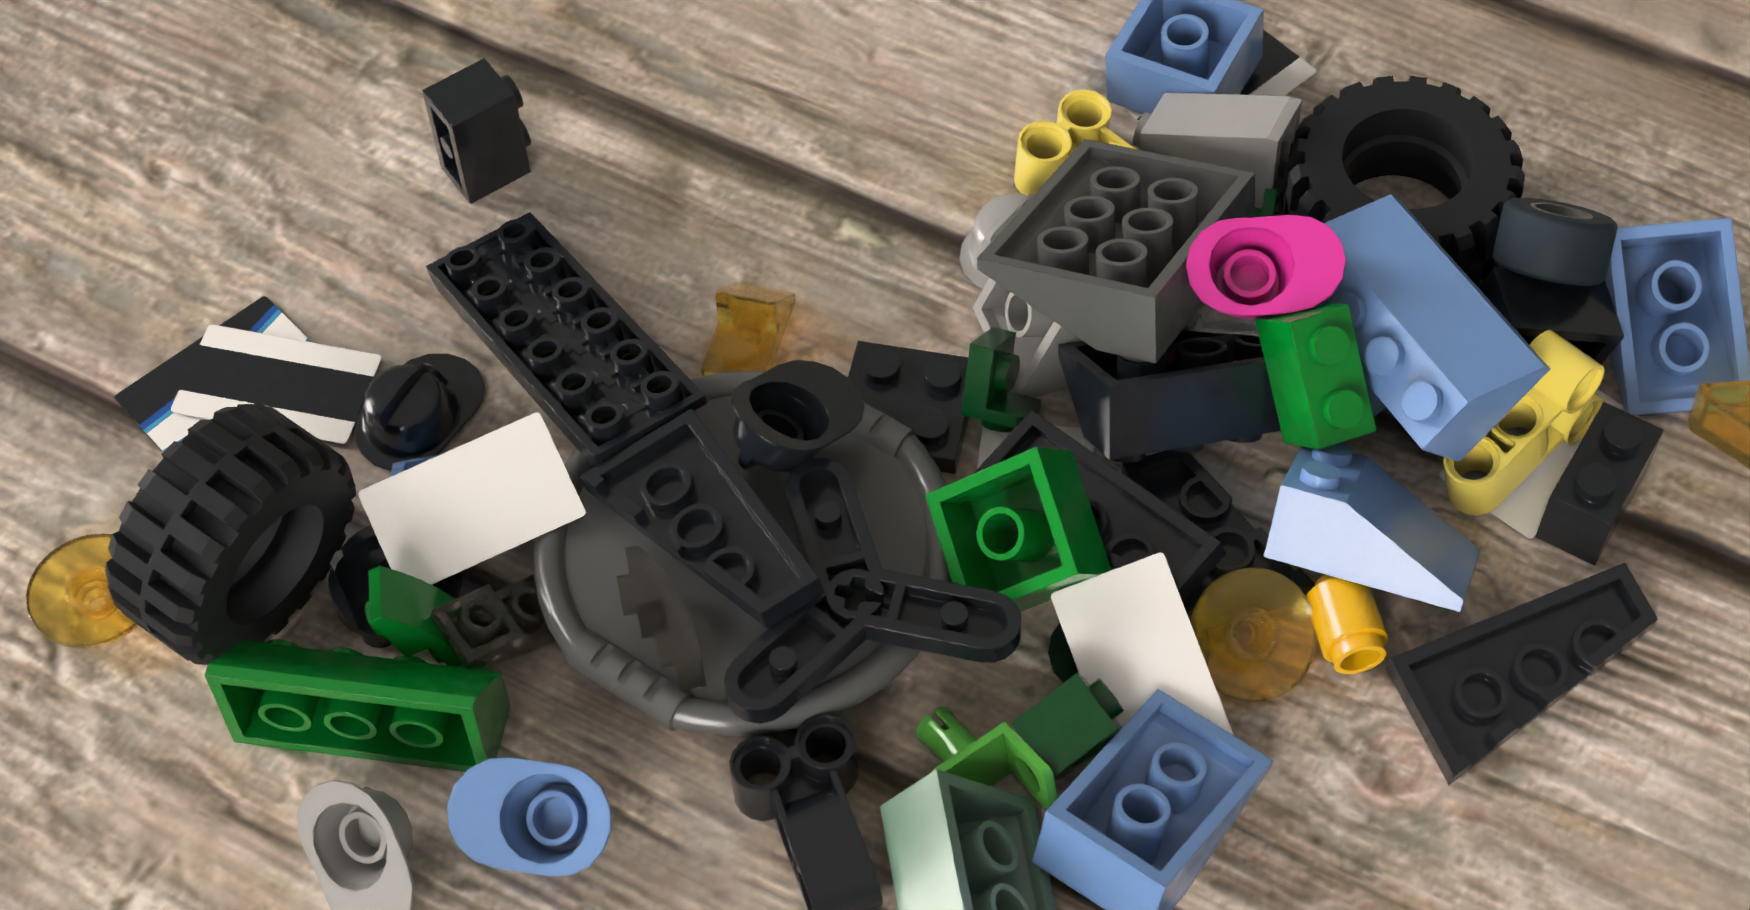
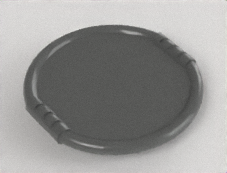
M735 371L692 378L691 381L706 395L708 402L703 407L695 410L694 413L804 557L788 508L786 481L790 472L772 471L761 465L745 470L738 465L741 449L737 446L733 436L736 414L731 404L734 389L740 384L766 371ZM863 401L865 407L861 422L849 434L822 448L814 458L824 457L835 460L843 465L850 474L882 569L953 583L925 494L947 485L944 477L926 447L917 438L915 430ZM578 449L575 450L564 464L586 513L581 518L535 538L533 554L534 582L538 602L547 627L557 645L567 657L569 667L671 731L682 729L713 735L750 736L800 728L805 721L814 716L824 714L835 716L860 704L902 673L921 652V650L865 640L784 715L774 721L761 724L744 721L737 717L728 706L724 686L726 670L737 656L769 628L764 627L586 490L580 476L594 467ZM854 590L851 598L845 599V609L857 611L859 604L866 602L865 592ZM882 608V612L888 613L889 609Z

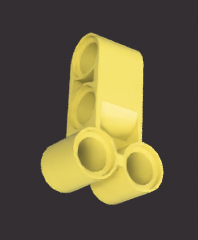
M1085 89L1072 91L1066 94L1060 101L1057 124L1049 121H1038L1022 129L1018 138L1014 173L1015 186L1021 194L1027 196L1035 194L1084 139L1136 149L1109 129L1112 108L1110 102L1103 95Z
M1547 330L1530 343V346L1550 367V370L1460 462L1444 457L1446 491L1449 502L1456 510L1466 515L1479 516L1496 509L1562 441L1568 445L1580 442L1603 402H1605L1604 398L1596 393L1604 377L1605 369L1603 365L1554 331ZM1515 427L1531 430L1527 434L1520 436L1505 433L1507 430ZM1473 470L1483 471L1488 474L1477 480L1461 477L1466 472Z

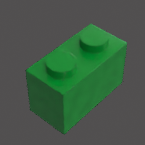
M1322 302L1313 309L1293 314L1264 315L1255 318L1284 443L1320 450L1377 431L1348 304Z

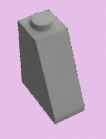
M1164 93L1152 114L1144 112L1140 117L1134 132L1133 145L1143 151L1255 172V207L1262 208L1265 188L1278 190L1277 207L1285 191L1290 145L1295 141V133L1299 127L1302 100L1292 96Z

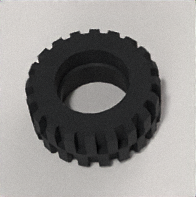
M1393 76L1376 77L1372 85L1363 86L1361 82L1349 85L1340 90L1338 99L1330 95L1313 108V115L1310 114L1305 117L1295 133V141L1290 145L1282 208L1283 213L1312 217L1322 223H1326L1375 201L1362 193L1355 186L1356 184L1379 176L1410 177L1428 183L1449 199L1433 207L1408 210L1474 284L1479 287L1480 280H1484L1493 267H1500L1494 261L1492 253L1504 203L1512 198H1522L1525 174L1522 171L1524 160L1519 145L1514 140H1511L1512 132L1499 116L1493 118L1489 116L1491 109L1475 96L1468 100L1461 96L1460 88L1443 82L1441 87L1426 84L1427 78L1410 76L1408 81H1394Z
M238 404L237 407L222 408L214 412L213 419H201L188 429V435L180 442L174 441L161 454L163 459L154 470L148 469L138 483L140 489L133 501H127L119 516L122 522L119 531L112 533L108 547L112 559L106 562V578L110 595L116 608L185 660L191 661L194 664L208 665V663L241 640L264 643V640L269 635H277L289 623L288 618L297 609L301 610L312 597L310 593L318 581H323L332 567L330 562L335 552L341 550L347 535L344 532L346 524L350 523L353 518L355 507L352 499L356 496V487L345 458L273 407L264 406L263 404Z

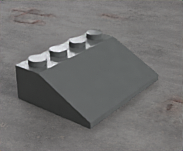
M1084 139L977 257V270L1094 349L1120 355L1130 361H1146L1156 364L1203 304L1189 284L1186 263L1190 246L1202 230L1217 221L1255 217V172Z

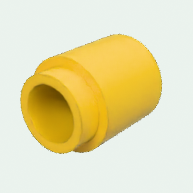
M1326 574L1320 577L1315 582V586L1307 593L1305 603L1323 657L1327 661L1332 662L1334 669L1341 674L1361 673L1379 665L1386 657L1384 645L1387 643L1388 635L1371 587Z

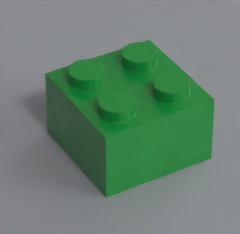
M1036 446L925 494L952 582L1004 594L1017 604L1020 612L1050 601L1053 592L1111 571L1071 450Z

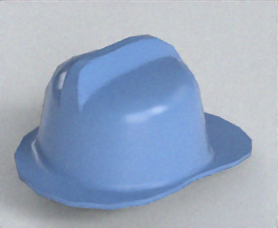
M512 757L485 760L469 768L454 784L447 804L448 827L457 846L474 861L497 869L545 876L573 875L594 863L605 850L612 830L611 806L603 788L587 772L556 763Z

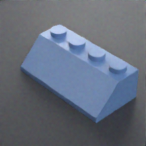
M1390 194L1324 223L1341 240L1346 258L1343 280L1332 296L1324 302L1348 304L1366 384L1419 447L1424 451L1460 462L1550 370V367L1399 198Z

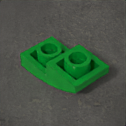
M382 566L368 571L369 601L365 604V613L369 625L377 636L381 638L386 637L406 658L428 649L437 662H444L447 666L458 667L462 664L474 663L487 667L484 622L469 608L439 588L400 571Z

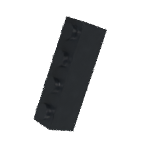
M1231 317L1186 324L1156 364L1146 361H1130L1120 355L1098 351L1084 341L1058 345V357L1083 436L1109 460L1120 463H1133L1143 460L1148 453L1166 450L1191 453L1202 450L1204 444L1224 440L1250 443L1260 440L1262 434L1281 431L1255 319L1247 320Z

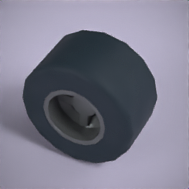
M1512 198L1503 205L1492 257L1499 266L1527 277L1567 285H1598L1606 278L1618 225L1611 217L1581 206L1546 199Z

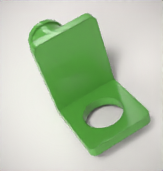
M947 707L934 709V714L943 723L941 727L929 713L919 722L916 729V737L942 762L933 771L938 769L989 786H993L1011 773L1046 810L1058 799L1052 769L1005 721L979 739H976ZM1027 765L1030 767V769H1031L1032 772L1034 773L1035 777L1032 775V773H1031L1030 770L1028 769Z

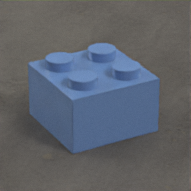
M1140 0L1105 55L1107 100L1142 114L1144 112L1152 114L1164 93L1240 95L1263 55L1264 9L1238 0Z

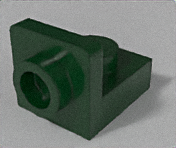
M992 327L970 343L961 415L981 420V424L987 429L999 432H1012L1031 410L1037 414L1040 413L1041 400L1010 392L1017 381L1020 368V358L1018 355L1013 354L1016 332Z

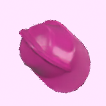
M1281 215L1233 218L1217 221L1199 233L1189 248L1186 270L1191 288L1203 303L1220 313L1251 320L1264 315L1293 314L1317 307L1332 296L1343 280L1346 258L1341 240L1328 225L1312 217Z

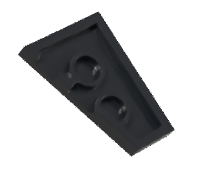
M1166 450L1148 455L1138 462L1122 463V473L1220 541L1226 552L1221 561L1183 602L1186 613L1192 617L1194 632L1305 600L1307 593L1315 586V583L1301 568L1294 570L1287 563L1264 557L1269 535L1261 527L1255 529L1233 507L1232 496L1190 453Z

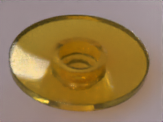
M90 534L72 539L51 551L34 570L26 592L27 610L35 627L50 641L71 648H94L115 642L139 626L122 614L121 610L116 608L110 595L106 578V562L112 559L108 550L112 534ZM98 598H105L99 603L90 605L94 600Z
M1243 568L1222 575L1205 589L1198 599L1191 616V626L1215 688L1218 692L1240 701L1262 702L1284 695L1301 681L1313 661L1317 646V635L1313 623L1312 607L1305 594L1294 582L1275 571L1264 568ZM1243 622H1246L1252 629V639L1245 647L1241 646L1236 639L1237 628Z

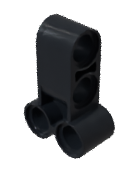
M830 714L817 715L805 721L798 729L794 746L786 748L777 739L763 735L750 737L740 742L732 751L729 761L735 804L741 813L750 819L758 821L775 820L807 909L869 910L883 905L882 893L876 872L846 797V794L856 784L859 774L856 737L850 724L839 716ZM827 751L841 755L839 759L830 763H821L812 759L815 755ZM767 772L777 776L767 784L758 785L748 781L750 777L757 773Z

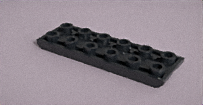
M531 212L517 219L505 222L498 229L465 246L453 249L446 256L426 266L428 274L440 294L593 467L689 409L695 411L708 403L706 395Z

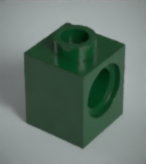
M1076 673L1011 722V724L1024 742L1049 765L1053 771L1054 779L1061 780L1104 748L1121 730L1122 727L1115 718L1124 709L1100 678L1090 685L1085 677Z

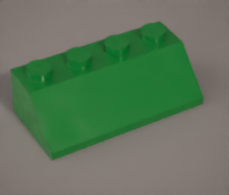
M272 639L266 643L241 640L208 663L204 675L234 742L466 772L469 768L485 760L497 758L511 706L502 673L494 672L479 664L466 663L454 667L430 664L414 656L406 658L404 655H401L394 659L366 656L356 650L345 647H336L330 651L302 648L292 642L281 639Z

